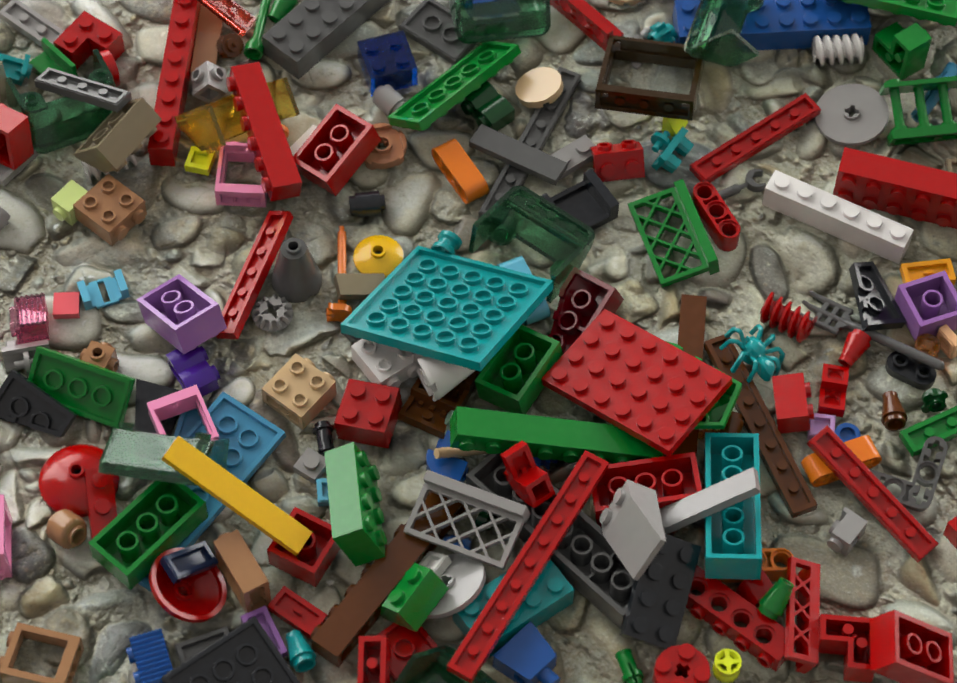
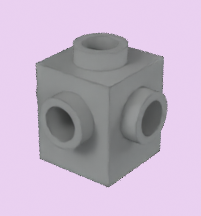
M206 61L191 72L192 96L213 104L227 94L225 69Z

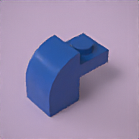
M447 430L444 439L440 438L438 440L436 448L450 447L449 430ZM427 450V470L465 483L466 475L468 474L467 461L455 457L436 459L434 457V450Z

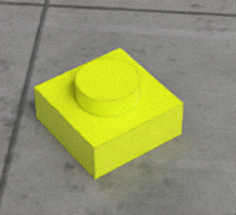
M191 146L184 164L185 171L209 176L216 158L215 150Z

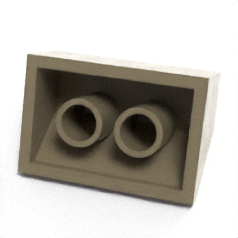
M143 97L131 100L119 112L112 111L73 155L104 173L118 172L127 164L126 159L130 154L133 155L141 149V142L156 132V125L162 119Z

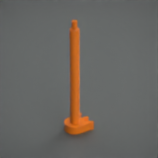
M340 226L337 233L338 273H346V232L344 231V226ZM338 300V303H328V308H326L327 322H343L352 313V307L347 305V300Z

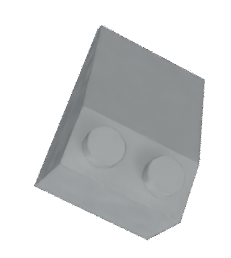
M627 479L623 487L618 488L615 492L610 506L602 511L600 523L603 536L631 577L638 581L666 542L656 491Z

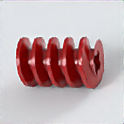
M772 291L761 308V323L765 324L769 321L770 328L773 329L778 326L780 333L788 330L787 336L789 338H793L797 334L796 341L802 343L813 330L818 316L812 321L809 320L810 311H807L802 316L800 315V306L792 311V302L790 301L783 306V297L781 296L778 300L774 301V292Z

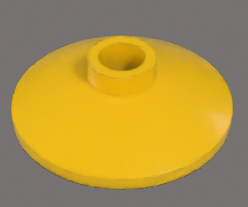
M374 235L363 239L356 246L353 253L354 265L360 273H384L385 278L404 260L400 244L384 235Z

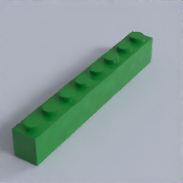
M460 406L456 407L450 418V448H459L462 451L476 450L485 451L488 454H498L505 452L520 441H524L528 444L533 457H537L540 460H563L566 463L578 462L585 450L608 461L609 464L664 456V453L611 424Z

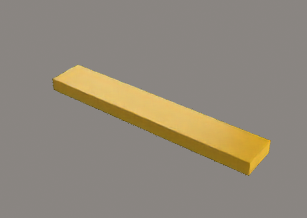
M180 436L175 439L162 457V461L295 556L300 552L312 534V531Z

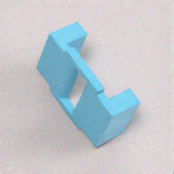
M121 269L114 271L115 277L111 278L109 276L88 283L89 285L87 286L84 280L77 282L85 311L120 303L119 300L130 297ZM101 283L105 284L110 301L105 303L98 284Z

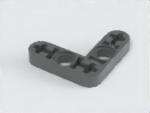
M933 436L928 438L923 445L912 482L875 470H869L879 480L885 481L883 485L886 488L890 484L899 485L901 494L895 498L905 508L922 512L928 509L932 502L948 446L941 437ZM935 443L939 445L938 449L942 452H937L934 462L929 461L931 449L928 447H932ZM929 467L934 471L935 477L929 481L924 480L920 476V470ZM921 486L926 487L923 498L927 502L922 501L921 505L916 504V499L912 496L918 495Z

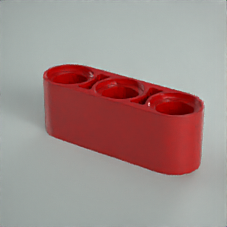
M704 181L697 183L693 189L692 201L703 226L720 250L726 252L733 251L739 242L741 229L739 223L711 183Z

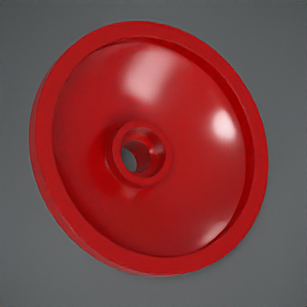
M76 444L62 448L54 453L41 469L39 475L41 496L48 507L55 512L67 509L80 517L88 516L84 478L85 469L112 467L116 495L120 482L118 467L114 459L99 447ZM75 470H81L79 474H73Z
M184 547L171 548L164 551L153 562L149 572L150 588L159 605L173 617L186 622L200 623L215 617L223 608L227 597L226 582L219 568L216 566L173 584L159 561L164 556L184 549Z

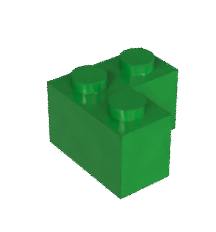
M895 22L874 35L871 49L902 81L924 68L932 38L917 22L907 28H903L898 22Z

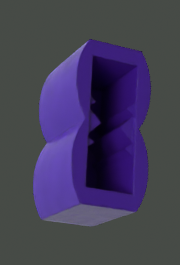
M197 346L194 350L185 354L178 349L166 354L168 365L182 389L197 384L202 397L219 389L218 380L221 377L214 365L210 366L207 363L209 358L203 346Z

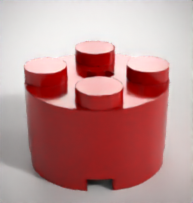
M689 643L669 647L658 656L655 662L652 683H709L711 672L709 662L699 650Z

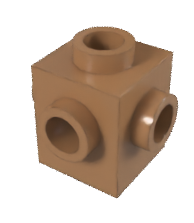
M91 340L87 349L84 348L79 358L82 361L117 372L119 367L116 349L106 342L98 343Z

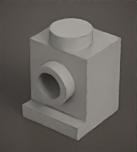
M845 507L842 510L840 520L837 519L829 529L828 533L831 534V537L827 541L828 547L837 553L840 552L847 556L865 533L868 521Z

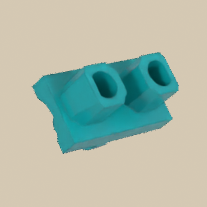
M682 126L671 140L669 139L670 133L668 131L663 133L655 132L651 136L652 151L657 153L659 150H662L651 165L656 171L663 167L668 172L673 173L682 161L672 152L675 150L685 157L693 148L694 144L685 137L688 132L686 128Z

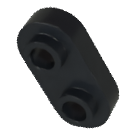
M897 351L892 352L887 358L885 368L890 376L920 390H926L933 386L936 379V370Z

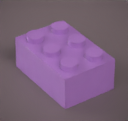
M180 274L136 299L145 323L183 354L194 350L200 344L227 329L219 304Z

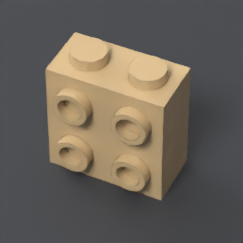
M296 353L262 388L263 402L302 430L337 395L334 377L328 372L323 373L315 367L310 359H303Z

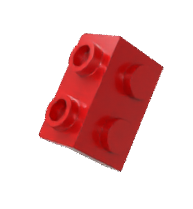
M628 139L620 144L602 142L597 144V146L591 147L594 171L602 182L645 177L644 149L640 142Z

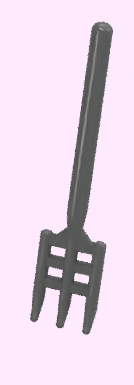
M812 290L809 293L819 302L824 303L823 306L819 308L805 300L802 301L808 309L817 313L815 317L818 316L815 326L834 335H838L839 330L847 328L852 331L853 329L863 331L862 324L853 322L850 319V315L854 312L853 309L821 296ZM830 306L834 308L831 313L827 311ZM840 311L844 312L841 317L837 316ZM823 316L827 318L824 323L820 321ZM832 321L837 322L834 327L830 326ZM875 330L864 331L871 337L872 341L934 369L942 370L945 366L942 360Z

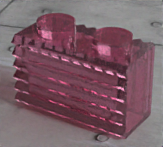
M36 293L35 295H25V297L20 296L19 298L15 296L14 307H9L11 336L17 337L18 344L45 339L50 341L49 316L45 294L41 293L39 295Z

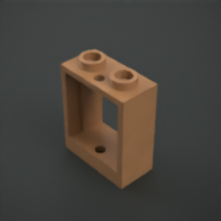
M237 529L233 532L221 534L217 540L213 541L216 559L219 562L217 566L244 612L249 613L265 605L267 607L271 602L269 581Z
M17 622L15 630L10 631L8 635L6 654L0 657V677L3 683H72L84 651L82 639L78 636ZM24 638L65 648L55 678L13 669Z

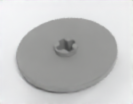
M862 84L836 86L827 91L817 103L821 108V113L815 117L817 128L824 137L839 145L859 146L869 143L879 137L888 124L889 109L887 102L882 95L880 96L879 92ZM851 112L855 113L853 117H849L848 115H850Z
M458 553L448 555L452 563L439 578L449 589L427 618L438 619L453 615L475 600L486 580V570L482 562Z

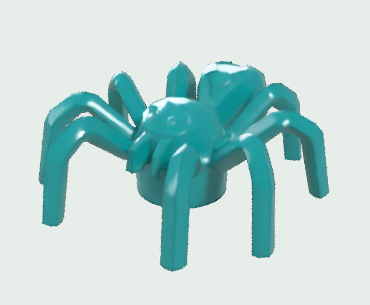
M757 324L749 332L751 335H754L758 331L756 338L754 336H747L745 338L740 328L732 327L724 334V337L729 338L734 332H737L741 341L728 339L719 347L720 350H723L729 344H737L742 351L730 371L735 373L742 361L753 365L752 371L746 380L748 383L752 381L756 372L764 381H770L772 376L779 374L785 357V353L780 347L765 350L775 340V334H771L763 343L761 341L763 327L760 324ZM779 352L780 357L778 359L777 357L768 356L765 354Z

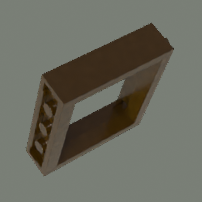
M609 35L595 90V109L692 121L704 68L706 47ZM614 60L695 69L690 93L687 95L608 85Z

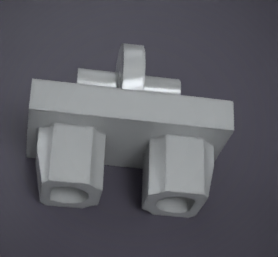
M41 335L33 337L29 343L20 344L17 340L6 342V346L1 347L6 372L26 369L28 375L36 347L42 346L50 349L48 339H44Z

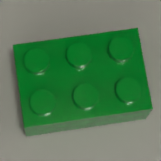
M521 325L475 379L474 382L479 398L511 413L526 414L545 387L542 385V377L563 355L560 341Z

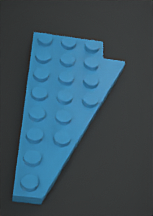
M222 392L208 408L220 438L221 449L216 450L215 453L207 457L246 484L285 439L286 432L225 392ZM197 408L180 414L171 445L178 436L188 443L208 436ZM165 463L161 475L168 470L203 499L207 506L208 518L177 546L186 548L194 545L226 506ZM148 574L138 584L152 593Z

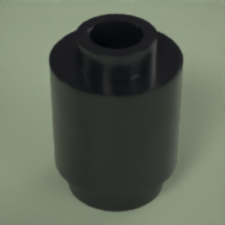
M379 190L358 192L354 196H349L351 216L357 215L358 218L381 215V210H386L384 195H379Z

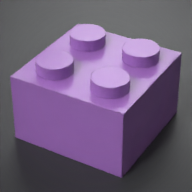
M946 271L898 285L894 299L907 321L906 326L915 343L937 336L939 328L945 324L952 331L957 329V292Z

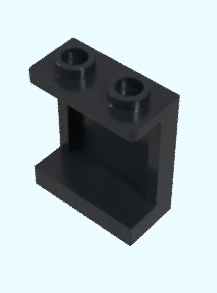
M591 168L583 173L582 182L551 198L547 193L542 194L539 208L545 219L549 218L552 222L556 234L559 237L562 236L568 244L618 218L619 202Z

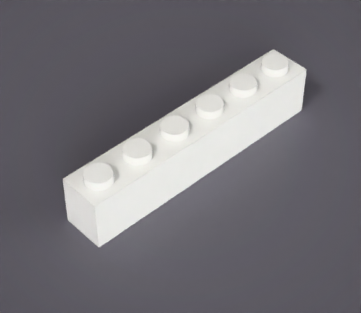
M777 170L774 171L764 190L763 206L897 264H900L910 245L914 229Z

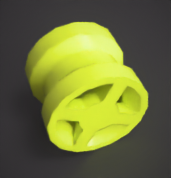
M733 649L720 650L714 658L712 668L714 677L723 683L735 681L740 674L742 666L741 656Z

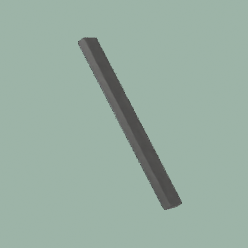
M562 67L558 68L557 71L561 75L564 84L561 95L553 103L549 104L547 102L543 104L544 107L536 108L518 141L540 151L544 149L581 81V74ZM506 163L480 208L478 217L501 226L527 180L529 173Z

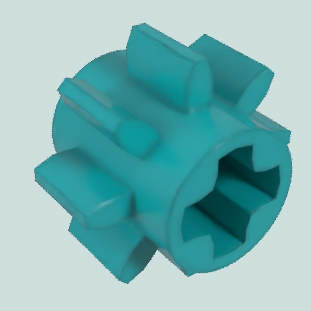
M657 22L650 26L652 32L647 35L648 40L673 43L677 39L675 28L670 23L665 24V22Z

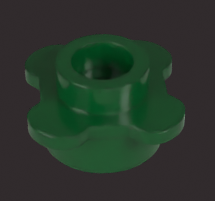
M931 388L925 391L922 395L924 403L921 407L922 412L943 411L947 407L945 403L948 397L947 392L941 391L938 388Z

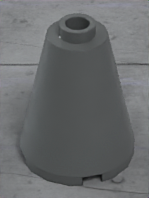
M289 238L282 243L271 277L273 290H275L280 298L285 297L291 303L307 301V298L312 295L315 296L322 286L321 271L305 242L299 238Z

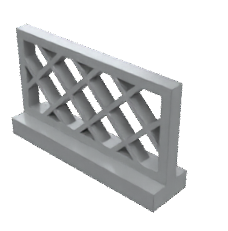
M427 470L423 478L425 483L403 532L504 570L524 523L527 524L530 512L528 507ZM428 492L439 495L442 503L427 509L424 501ZM457 502L464 504L467 512L452 518L447 506ZM444 508L449 520L434 526L430 514ZM481 511L488 513L491 522L476 527L472 515ZM493 515H495V516H497V517H500V518L494 520ZM427 516L431 528L422 532L414 530L413 526L416 520ZM469 517L474 529L459 535L454 523ZM507 520L516 523L512 533L501 536L497 524ZM452 525L456 537L447 541L441 540L437 531ZM494 526L499 538L484 544L479 532ZM476 534L481 546L473 550L465 549L461 540ZM501 543L504 549L501 560L497 561L489 558L486 549ZM483 551L485 556L478 553Z

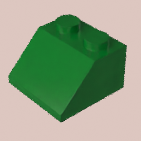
M413 563L381 606L380 615L388 621L417 632L449 588L432 569Z

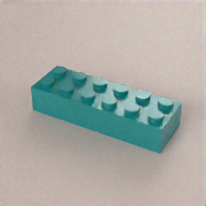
M705 432L704 489L752 467L757 470L760 483L759 433ZM759 493L705 517V578L761 580L762 538L761 500Z

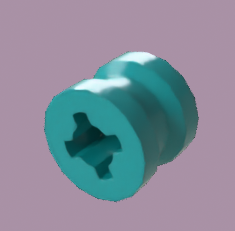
M442 230L438 235V242H435L431 249L456 255L455 251L460 249L462 240L455 233Z

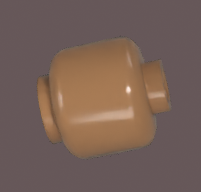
M62 509L49 518L46 533L48 538L62 548L71 549L84 542L87 536V525L80 516L71 510Z

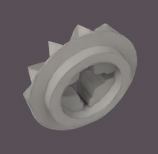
M275 294L271 297L263 296L262 300L255 302V306L252 309L253 321L257 327L264 331L275 332L282 330L290 324L293 318L292 305L285 297L280 298ZM268 307L277 310L276 319L271 313H268Z

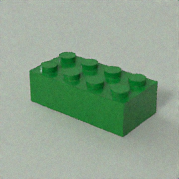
M354 442L324 452L332 539L355 567L385 557L384 545L387 544V538L382 530V523L385 522V519L380 509L382 494L377 484V480H380L377 467L370 464L365 451H360Z
M166 470L88 542L92 557L127 588L132 590L149 574L153 562L161 553L168 549L176 548L208 518L206 502Z

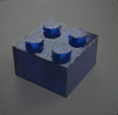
M404 30L357 41L358 61L371 96H373L374 91L380 85L389 84L395 90L418 85L417 65Z

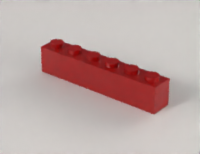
M260 62L231 66L230 76L226 78L227 88L229 92H233L234 108L236 112H240L241 128L243 132H247L248 148L250 152H254L255 169L257 172H261V184L264 193L268 192L271 202L300 196L302 180Z

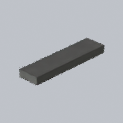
M49 67L34 80L36 88L114 112H119L132 99L131 92Z
M483 124L479 126L469 141V147L555 186L568 168L567 162Z

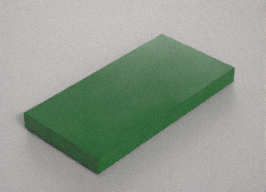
M42 346L36 347L28 380L78 416L118 430L122 428L135 383V378Z

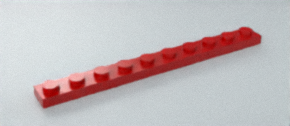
M585 450L447 665V671L469 683L473 682L609 467L608 461Z

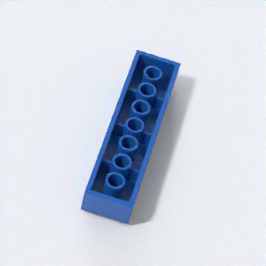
M674 0L672 15L673 26L677 32L676 43L706 47L705 53L812 48L814 36H819L822 41L824 35H828L830 39H832L833 35H838L841 40L844 34H847L849 38H851L852 34H857L859 38L862 35L864 45H868L872 28L867 6L854 3L848 4L841 0Z

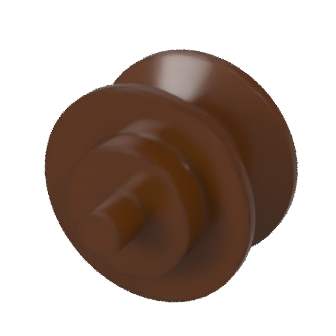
M235 33L222 35L216 45L218 53L227 59L239 56L244 47L241 37Z

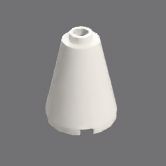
M415 353L411 355L413 364L419 362L420 368L416 370L428 395H433V401L441 399L476 371L437 359L423 357Z

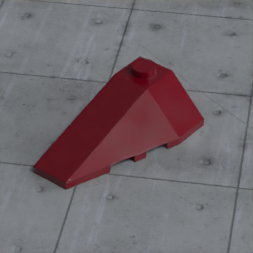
M574 267L560 288V299L557 310L553 314L552 319L554 321L548 337L560 341L562 353L564 354L604 308L615 314L624 300L616 288Z

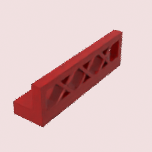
M545 0L604 51H606L609 35L624 37V33L585 0Z
M791 556L787 559V580L794 587L786 605L785 659L796 662V672L806 674L819 662L821 564ZM796 567L802 568L798 575L796 574ZM798 590L797 599H796V598H795V592ZM796 615H797V625L794 623V617H795ZM795 640H797L796 653L794 652V641H795Z

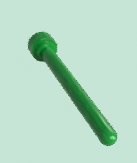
M261 0L253 37L246 43L244 55L248 59L260 60L263 57L264 47L261 40L271 0Z

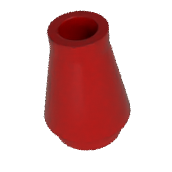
M853 329L852 332H849L838 362L844 367L852 368L853 364L870 348L871 337L860 329Z

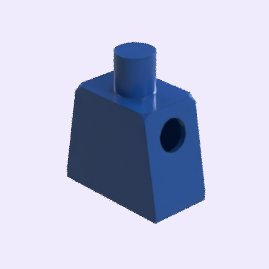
M531 621L493 655V667L515 683H559L561 680L552 671L557 664L555 651Z

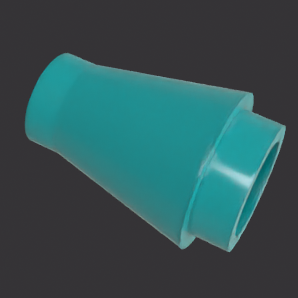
M300 630L290 631L285 637L288 644L290 666L295 668L297 672H307L316 665L317 656L302 636Z

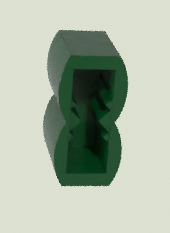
M488 81L481 84L478 90L471 92L461 102L463 112L467 116L471 115L476 119L478 126L483 124L499 131L515 120L514 107Z

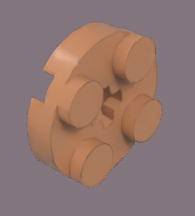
M387 123L373 124L381 138L379 143H383L384 146L388 147L378 149V144L364 161L365 166L368 169L375 170L401 165L407 151L404 133L401 130L398 132L392 128V125Z

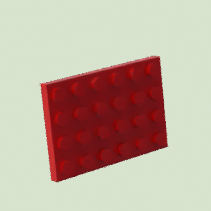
M605 308L541 379L542 385L669 457L733 384L732 377Z

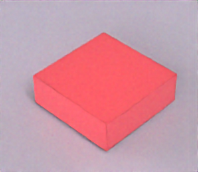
M80 292L54 293V319L80 318Z

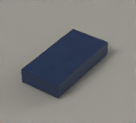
M205 540L166 555L159 561L173 584L212 569L219 563Z

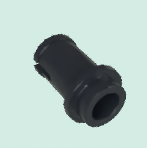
M319 421L314 424L313 434L317 438L318 453L325 456L324 452L334 449L332 438L334 428L330 425L329 421Z

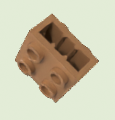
M109 173L73 205L76 219L111 246L123 240L128 232L136 224H140L147 215L145 200Z

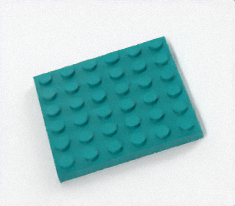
M417 246L340 324L341 333L394 347L402 351L419 354L423 357L462 366L470 370L481 371L553 290V280Z

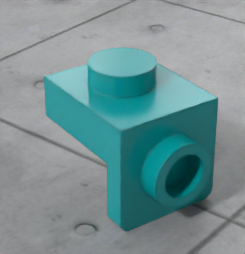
M0 53V61L3 62L7 82L22 86L24 79L30 78L33 67L32 64H29L30 55L26 54L23 60Z

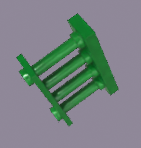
M957 76L910 81L890 79L882 85L879 94L880 96L890 95L895 127L886 137L888 147L957 140V123L953 121L948 89L957 88ZM938 90L943 118L941 125L932 126L929 123L924 91ZM914 92L919 121L917 127L908 128L904 123L901 93Z

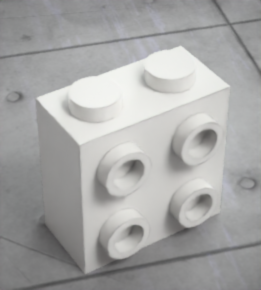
M361 339L351 345L352 360L371 383L398 388L405 380L418 376L416 370L420 368L419 362L413 364L411 355L414 353L402 351L365 339Z

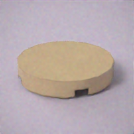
M539 67L528 71L518 80L515 92L522 105L528 108H541L547 102L551 104L556 101L563 91L564 84L557 70L551 67Z

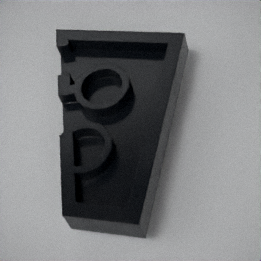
M11 370L0 387V418L5 419V421L28 426L58 437H64L77 417L76 413L16 370Z

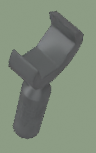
M751 169L746 174L745 183L741 185L734 184L718 191V193L724 200L740 193L744 188L752 192L763 191L766 183L757 184L753 180L754 177H762L763 170Z

